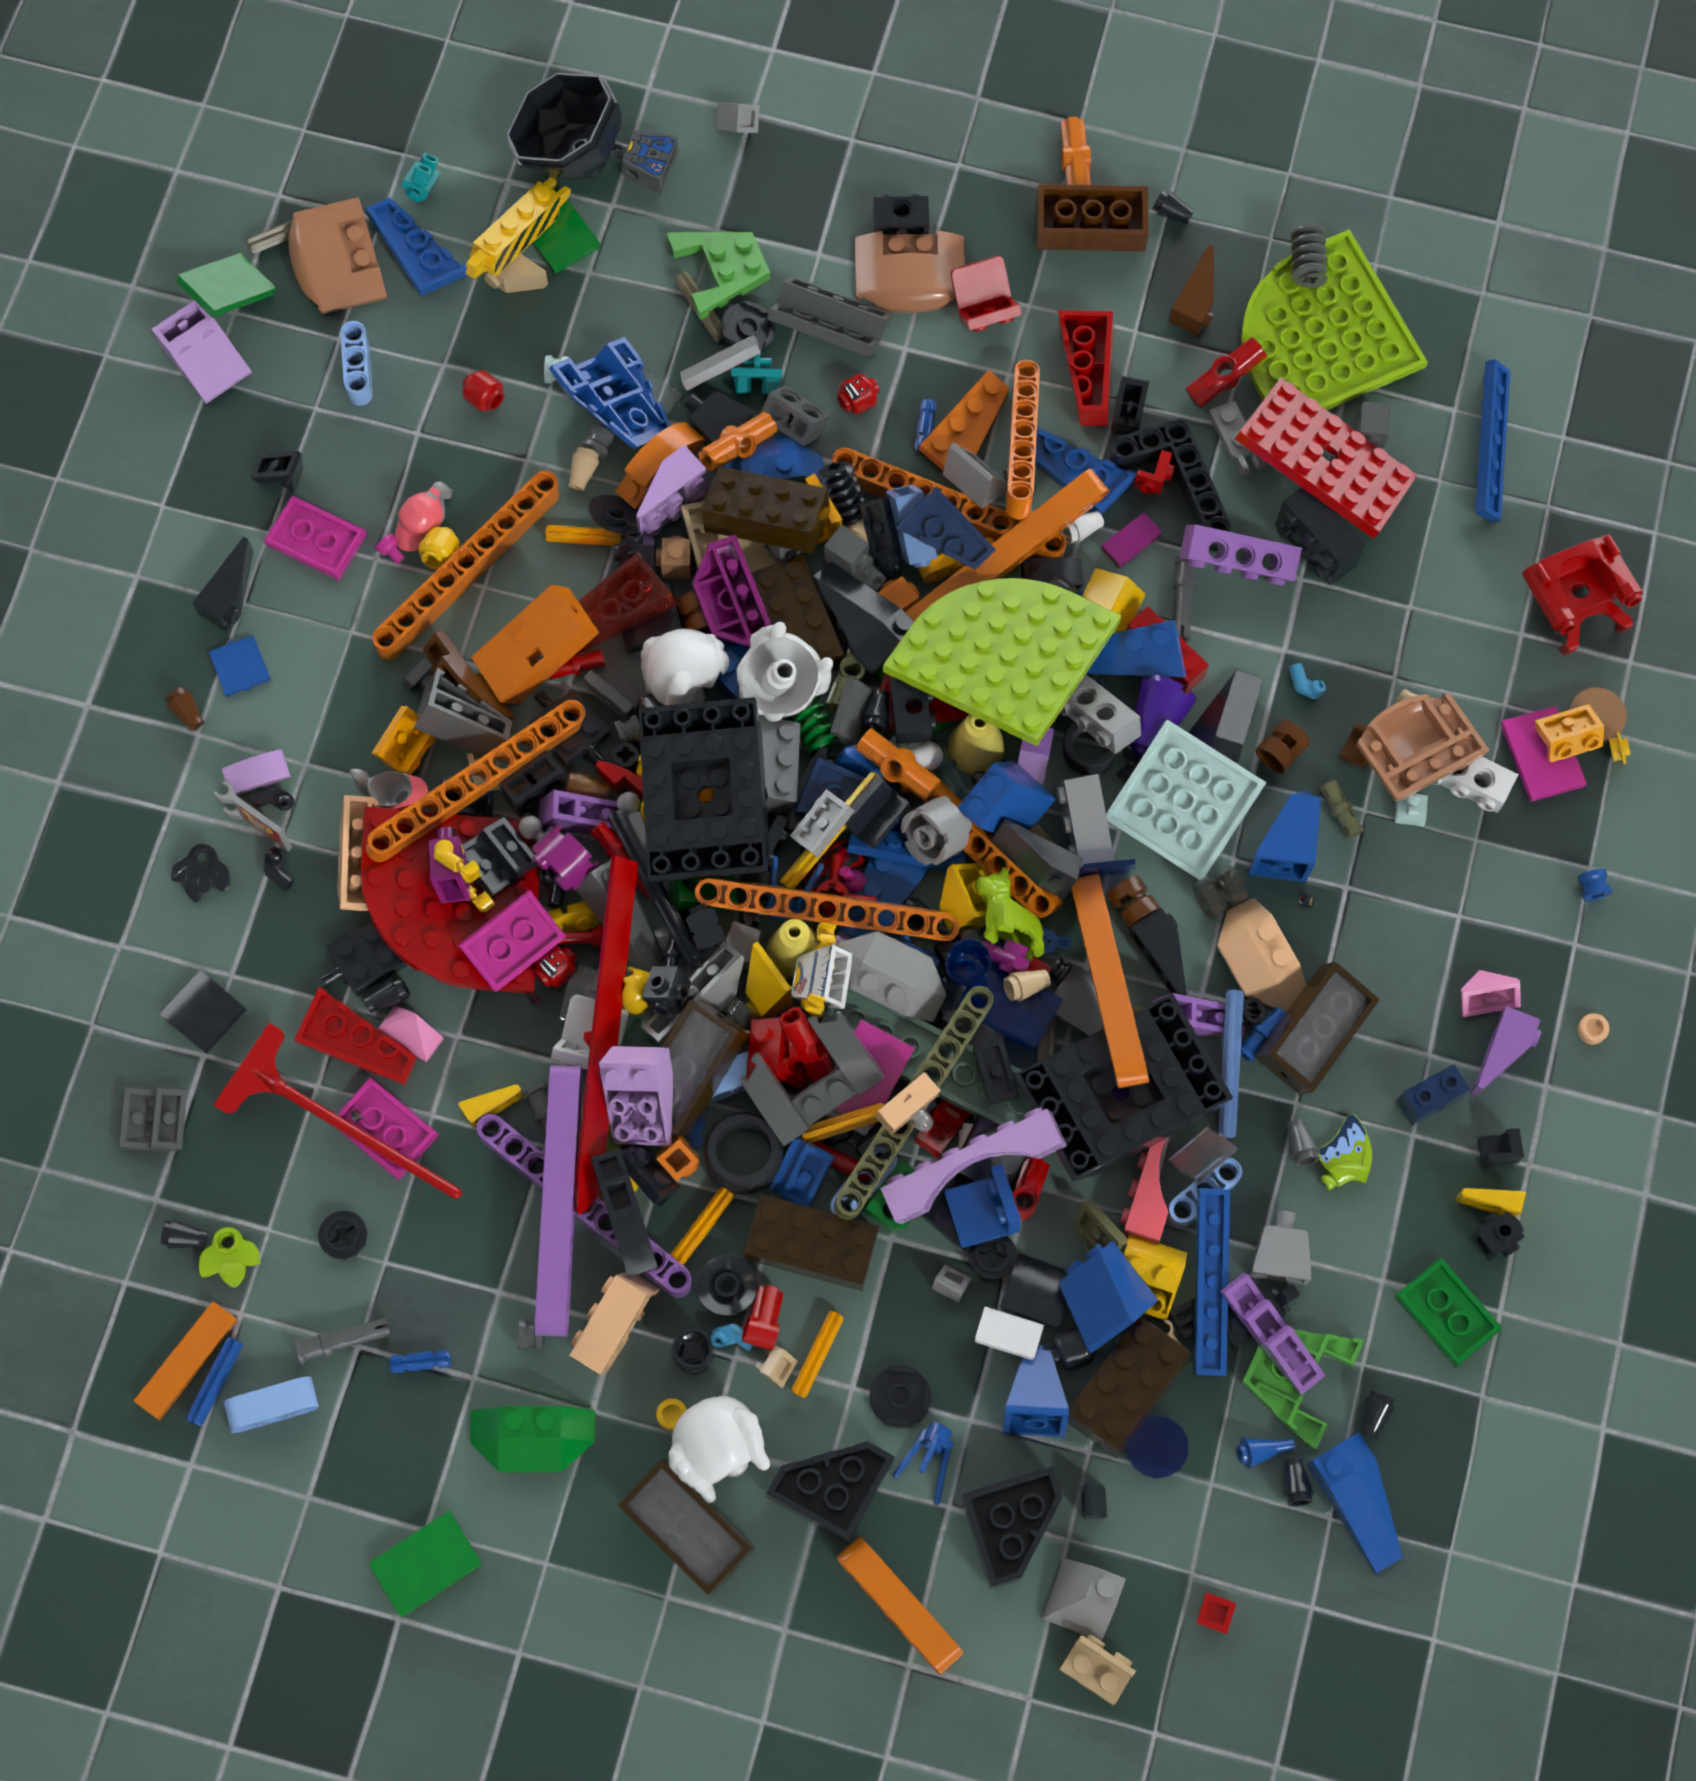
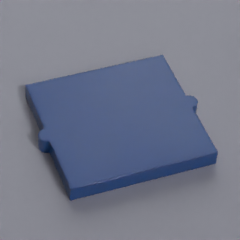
M254 635L236 642L229 641L228 645L209 651L226 697L243 690L250 691L252 687L271 680Z

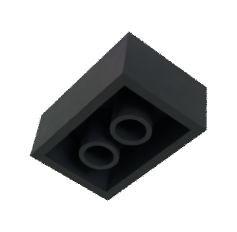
M1302 487L1283 501L1275 523L1277 532L1283 539H1288L1293 546L1302 548L1300 558L1307 560L1314 567L1315 574L1321 580H1325L1331 586L1356 567L1366 543L1337 512Z

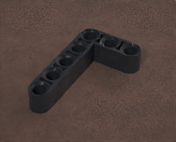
M1175 419L1116 438L1113 443L1110 461L1116 463V467L1122 470H1129L1158 461L1161 450L1171 452L1170 463L1175 465L1173 472L1195 525L1231 532L1230 521L1191 429L1185 421ZM1170 435H1179L1181 439H1174ZM1145 443H1153L1156 447H1147ZM1119 451H1126V452H1128L1130 455H1128V456H1123V455L1119 454L1118 452H1119ZM1186 458L1191 460L1192 463H1184L1180 459ZM1191 483H1199L1202 485V487H1194L1191 485ZM1201 507H1209L1212 509V512H1205ZM1213 542L1209 550L1218 551V547Z

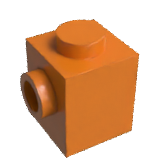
M902 576L895 581L889 580L878 592L900 607L904 612L919 602L920 593L912 582L907 583Z
M683 1136L673 1137L671 1145L663 1146L657 1151L656 1155L658 1162L676 1182L683 1176L685 1178L689 1177L699 1167V1154Z

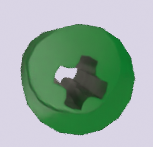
M820 695L815 696L806 709L798 714L789 716L790 719L794 720L793 722L801 723L800 739H803L804 748L808 749L807 754L809 758H813L821 747H827V753L834 749V742L839 738L829 734L833 723L824 724L830 718L829 714H819L824 710V704H814L820 699Z

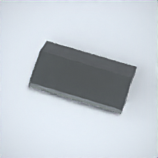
M790 276L783 282L779 300L770 308L767 319L870 357L877 351L893 313Z

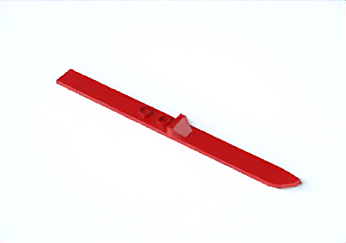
M616 855L611 856L592 1031L584 1032L583 1040L590 1049L575 1173V1212L578 1215L588 1209L600 1192L591 1157L606 1153L609 1117L599 1062L612 1046H618L623 1005L622 993L625 987L623 978L626 977L638 862Z

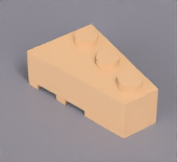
M626 1271L615 1275V1277L610 1276L601 1290L605 1295L599 1304H593L586 1316V1319L589 1320L584 1331L580 1329L574 1336L570 1344L574 1348L569 1356L600 1375L607 1372L628 1341V1335L636 1321H640L644 1316L645 1312H643V1309L652 1295L656 1297L660 1288L639 1275L628 1278Z

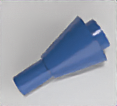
M1241 1438L1240 1445L1236 1447V1453L1241 1464L1244 1463L1245 1467L1250 1469L1276 1456L1277 1453L1295 1450V1443L1293 1438L1278 1441Z

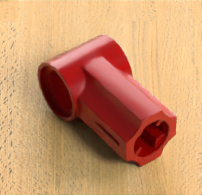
M1028 1156L1024 1159L1012 1193L1014 1201L1018 1198H1026L1031 1203V1206L1026 1209L1020 1208L1016 1204L1021 1220L1029 1219L1036 1210L1050 1168V1164L1046 1163L1043 1159Z
M770 1285L758 1286L751 1315L748 1316L742 1333L741 1341L743 1343L770 1351L773 1350L779 1333L780 1325L777 1323L784 1294L777 1287Z

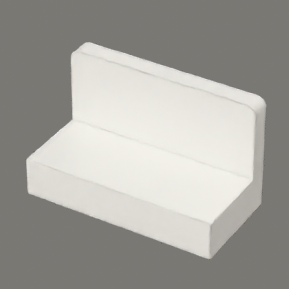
M984 1307L975 1342L1033 1360L1044 1325Z

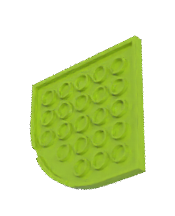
M1350 229L1326 239L1324 246L1327 248L1325 254L1327 258L1325 264L1327 273L1325 275L1328 279L1324 285L1317 288H1306L1294 283L1292 279L1293 261L1291 254L1277 263L1272 271L1259 282L1252 293L1242 323L1241 345L1252 337L1257 340L1267 355L1266 359L1247 372L1262 401L1278 380L1283 378L1285 381L1292 383L1303 394L1317 401L1321 407L1329 410L1426 368L1428 361Z
M1016 578L981 581L948 593L922 612L884 663L883 672L1028 743L1038 746L1120 624L1122 615L1071 591L1041 581Z

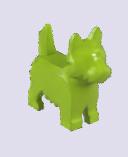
M1003 867L1000 874L979 877L976 889L981 896L983 904H987L984 937L993 944L1000 937L1005 941L1008 939L1028 947L1025 958L1029 959V963L1032 962L1033 951L1034 956L1037 958L1043 955L1044 942L1042 938L1044 932L1042 925L1034 914L1011 899L1009 871Z

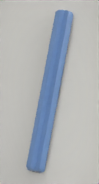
M1228 990L1226 992L1221 1077L1233 1099L1220 1107L1218 1135L1222 1138H1234L1237 1128L1244 993L1240 990Z

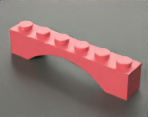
M1166 1139L1149 1147L1147 1152L1142 1151L1136 1168L1142 1169L1139 1180H1132L1128 1196L1133 1198L1130 1209L1124 1207L1119 1225L1124 1226L1122 1233L1127 1237L1130 1233L1157 1243L1160 1241L1168 1215V1209L1162 1196L1159 1181V1163Z

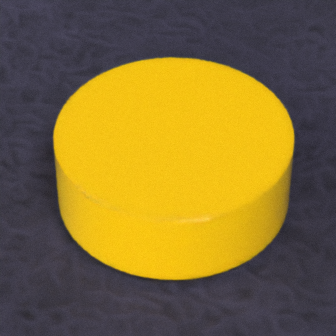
M678 1399L664 1400L658 1406L656 1412L659 1425L665 1430L673 1431L678 1419L687 1410L686 1406Z

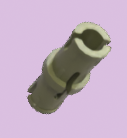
M1333 780L1324 784L1320 791L1331 808L1330 813L1332 817L1336 818L1340 823L1346 838L1352 839L1360 835L1364 829L1352 810L1353 805L1351 801H1347L1338 782Z

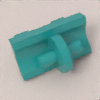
M424 153L420 162L416 161L404 178L401 187L405 188L406 195L412 201H424L439 180L441 172L436 170L439 162L437 157Z
M761 350L760 354L744 361V366H754V368H732L731 376L732 380H734L736 394H751V380L762 381V395H769V393L779 388V381H782V369L761 368V366L771 367V358H761Z

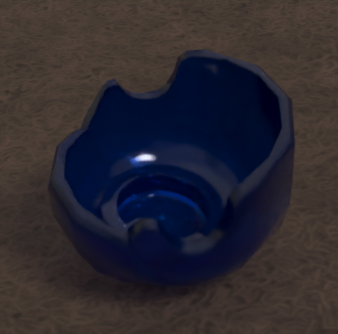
M970 938L954 943L945 960L948 978L956 985L968 988L981 984L987 978L991 968L989 949L981 941Z

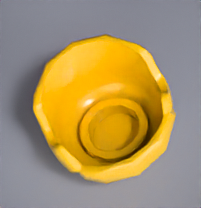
M629 967L628 971L633 974L623 978L625 983L622 993L623 1006L628 1013L640 1015L650 1008L642 998L643 989L650 973Z

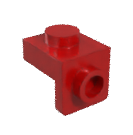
M1161 450L1154 474L1138 470L1134 487L1147 494L1157 493L1161 495L1164 481L1171 480L1175 467L1174 464L1170 463L1172 453Z

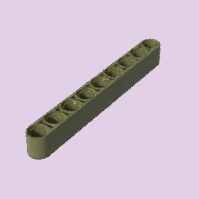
M976 986L967 993L909 1085L922 1075L923 1072L933 1071L938 1077L935 1085L938 1088L941 1087L993 1004V995L988 988ZM974 996L981 997L985 1001L986 1007L982 1009L975 1008L971 1003V998ZM955 1022H966L969 1025L970 1031L968 1033L958 1032L955 1028ZM939 1047H950L954 1052V1056L952 1058L942 1057L939 1053ZM928 1105L904 1124L906 1132L903 1134L893 1133L891 1135L882 1125L836 1197L834 1210L840 1218L851 1220L856 1218ZM877 1146L886 1147L889 1151V1158L885 1160L878 1159L874 1155V1148ZM862 1171L869 1172L873 1177V1183L862 1185L857 1179V1174ZM844 1197L853 1198L857 1203V1208L853 1211L844 1210L841 1206V1199Z

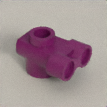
M1007 939L1004 947L995 946V944L989 941H984L979 947L980 956L999 963L998 968L1009 973H1014L1016 970L1025 972L1029 966V959L1025 958L1029 948Z

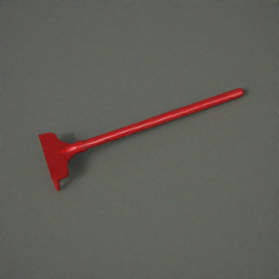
M270 1022L213 1104L224 1113L233 1114L252 1094L270 1092L276 1093L279 1096L282 1095L448 1196L458 1199L462 1195L459 1187L290 1087L287 1082L283 1081L276 1069L275 1058L280 1046L284 1042L285 1035L280 1028Z

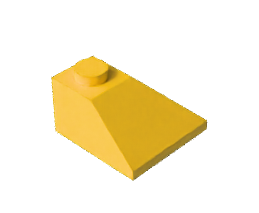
M978 863L952 864L947 869L939 908L941 911L949 912L955 916L959 923L958 932L969 926L973 927L974 930L986 926L987 904H983L981 896L976 889V883L979 877H988L990 875ZM944 918L945 925L951 931L953 922L950 919Z
M757 941L752 945L745 992L747 1003L744 1006L753 1019L757 1017L758 1019H771L792 1005V988Z

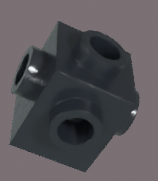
M628 532L626 535H621L620 544H615L614 561H620V571L627 572L630 575L654 572L656 564V535H643L641 532Z
M652 966L648 981L643 989L642 998L651 1007L652 1011L657 1014L682 1013L684 1003L689 995L691 981L678 966Z
M1508 1211L1500 1216L1497 1212L1492 1213L1481 1221L1483 1227L1471 1235L1488 1261L1501 1253L1505 1258L1520 1249L1518 1243L1525 1238L1522 1233L1524 1231L1522 1224L1515 1216L1511 1217Z

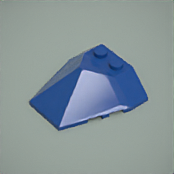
M625 337L607 343L594 358L576 365L571 358L551 365L549 368L553 377L570 400L634 450L643 447L659 432L670 426L661 403H656L651 392L654 388L651 380L646 381L642 371L644 364L640 356Z

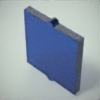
M1135 859L1085 863L1080 868L1079 877L1099 873V876L1130 873L1132 869H1136Z

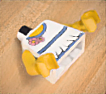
M823 922L819 923L817 929V940H820V943L809 953L800 955L796 962L795 973L786 977L787 983L792 988V997L800 1000L801 1007L810 1015H817L818 1018L824 1015L825 1007L845 1009L852 966V953L835 946L836 938L834 931L836 924Z

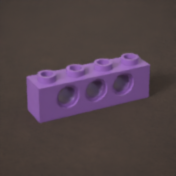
M1186 525L1179 559L1188 560V566L1204 569L1205 564L1215 566V572L1231 574L1232 570L1240 571L1243 578L1258 580V576L1268 577L1267 583L1284 586L1285 581L1295 582L1302 548L1200 525ZM1213 542L1218 547V553L1214 558L1209 554V547ZM1238 549H1242L1244 552V560L1241 563H1238L1235 557ZM1266 554L1271 559V564L1267 569L1262 564V559Z

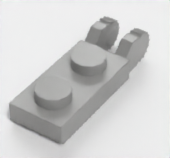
M1235 400L1210 409L1209 418L1231 462L1234 461L1240 475L1243 477L1249 475V466L1244 458L1247 455L1250 456L1257 470L1265 469V462L1262 458L1235 440V437L1246 424Z

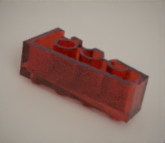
M638 552L578 601L599 633L579 650L576 655L680 604Z

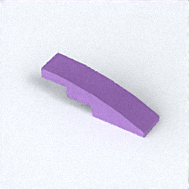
M1242 1273L1220 1291L1257 1343L1299 1394H1304L1325 1376L1293 1328L1286 1325L1270 1300L1263 1297L1248 1274Z

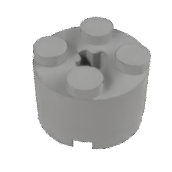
M946 796L932 799L905 815L901 824L902 833L906 832L908 839L905 842L908 851L917 861L925 865L930 863L938 865L962 851L968 844L969 831L972 829L970 819L963 815Z

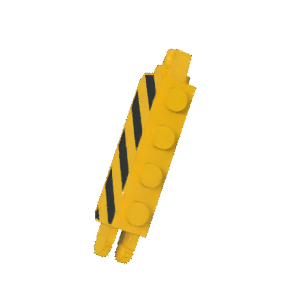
M549 178L544 183L537 182L473 242L472 252L469 254V260L466 263V274L476 279L487 271L497 277L556 221L559 209L568 200L571 189L564 186L558 192L554 191L557 186V181L554 178Z

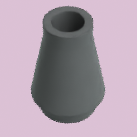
M1298 1119L1289 1122L1287 1128L1291 1160L1295 1161L1296 1166L1299 1167L1317 1162L1320 1149L1308 1131L1304 1120Z

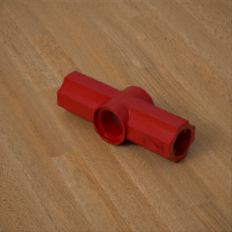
M1251 337L1229 355L1218 357L1213 362L1212 368L1188 385L1185 390L1195 405L1202 408L1224 390L1236 387L1240 378L1266 359L1267 355L1257 340ZM1224 370H1232L1227 376L1220 375Z
M792 1007L787 1012L782 1013L779 1023L790 1041V1057L794 1062H802L812 1082L815 1083L835 1069L828 1056V1050L815 1033L807 1016L800 1007Z

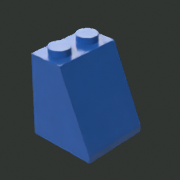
M1015 761L993 763L957 808L979 828L992 833L996 832L1005 818L1031 831L1057 798Z
M1297 792L1290 795L1257 849L1248 869V875L1300 882L1307 881L1316 862L1321 797L1313 796L1310 792Z
M1113 1241L1105 1247L1097 1244L1085 1254L1088 1258L1085 1262L1081 1263L1077 1259L1064 1269L1067 1276L1058 1282L1090 1353L1134 1323L1158 1301L1157 1297Z

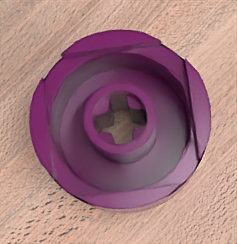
M557 824L532 849L535 852L532 859L543 870L549 868L556 875L553 880L564 891H567L569 888L575 891L581 885L583 879L600 865L597 861L591 864L588 860L592 855L569 832L563 836L559 832L563 827Z

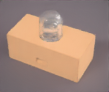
M924 1072L878 1110L875 1117L891 1135L909 1120L919 1131H929L933 1126V1119L924 1107L938 1097L941 1090Z

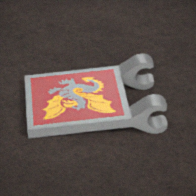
M224 781L222 783L225 788L229 789L227 794L219 795L216 791L214 792L215 797L221 803L235 804L236 809L234 811H229L226 807L223 808L227 817L244 820L289 852L292 849L283 829L237 797L234 788L229 782Z

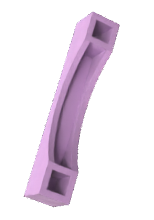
M1036 1108L1024 1115L1026 1119L1016 1124L1014 1121H1009L997 1127L998 1132L989 1137L983 1134L969 1141L970 1146L964 1149L952 1148L941 1155L943 1159L931 1163L930 1160L920 1163L914 1167L915 1172L905 1177L903 1174H898L889 1178L886 1181L888 1185L880 1189L895 1222L903 1224L929 1212L936 1196L945 1184L958 1172L975 1162L1001 1155H1025L1040 1159L1066 1147L1067 1145L1052 1112L1048 1109L1042 1111V1108Z

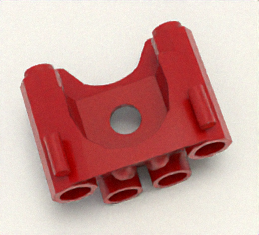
M1611 535L1594 538L1548 556L1538 563L1527 567L1522 572L1524 580L1555 632H1560L1561 635L1566 634V643L1562 644L1559 648L1563 655H1568L1577 649L1579 645L1580 624L1589 616L1607 615L1616 623L1614 627L1619 633L1633 626L1632 617L1613 603V601L1618 598L1622 605L1631 608L1642 601L1641 595L1643 592L1620 556L1621 551ZM1583 586L1588 589L1589 594L1584 598H1578L1572 593L1573 590Z

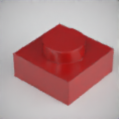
M1206 1592L1195 1624L1226 1635L1237 1603Z

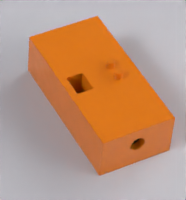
M551 584L471 658L500 703L519 705L599 632L570 588Z

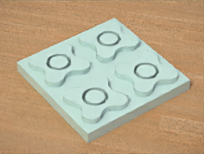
M1166 720L1106 813L1107 821L1195 878L1203 881L1261 793L1266 782L1171 721Z

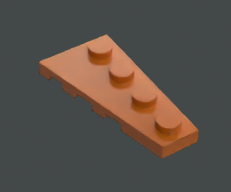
M988 370L922 442L918 449L942 471H944L949 447L953 442L976 455L1010 387L992 371Z

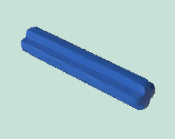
M230 1337L225 1340L186 1416L188 1422L197 1426L203 1425L243 1347V1344L238 1340Z

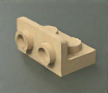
M1089 1634L1087 1638L1081 1635L1059 1670L1114 1706L1130 1678L1136 1672L1130 1667L1132 1661L1118 1652L1114 1656L1103 1649L1105 1644L1093 1635Z

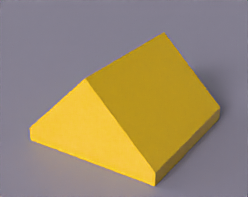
M1095 568L1081 597L1122 615L1121 622L1114 631V633L1126 631L1128 623L1135 618L1146 594L1128 577Z

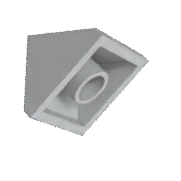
M954 442L950 445L943 475L981 508L1006 494L1007 481L973 452Z

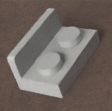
M826 789L821 797L815 801L813 807L803 820L796 825L790 837L816 857H819L855 811Z

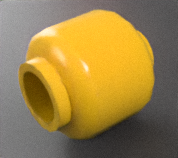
M432 527L422 539L418 552L422 562L427 567L439 569L460 548V542L451 529L447 527Z

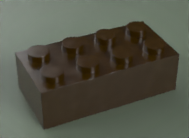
M719 466L702 505L701 514L705 532L724 536L736 534L739 539L813 554L829 515L830 503L828 488Z
M803 554L751 572L771 624L783 622L786 626L785 633L796 635L811 646L819 655L820 660L826 657L832 659L833 667L831 671L840 668V663L844 659V653L819 592L812 580V575Z
M761 1194L745 1247L744 1257L745 1260L863 1291L879 1226L854 1219L844 1220L836 1214Z
M1140 1316L1131 1325L1071 1405L1067 1423L1117 1459L1187 1365L1190 1351Z

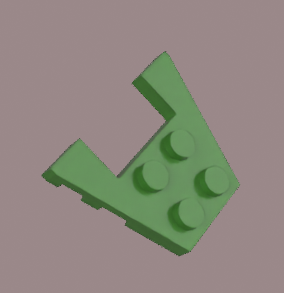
M753 232L666 233L667 242L674 259L702 252L716 284V288L692 294V302L699 319L709 316V311L716 307L721 309L726 306L728 300L740 294L743 296L770 280V271Z
M1293 1329L1317 1364L1322 1354H1325L1352 1367L1364 1343V1340L1360 1338L1338 1337V1335H1323ZM1258 1345L1242 1380V1384L1311 1450H1317L1328 1424L1298 1410L1304 1394L1301 1395L1297 1392L1261 1346Z

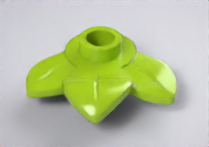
M232 1227L222 1228L215 1233L212 1245L206 1248L200 1256V1275L202 1278H206L219 1273L227 1285L236 1288L245 1277L246 1266L260 1264L259 1250L254 1243L243 1240V1236L237 1229ZM232 1238L234 1241L233 1245L230 1248H224V1241Z

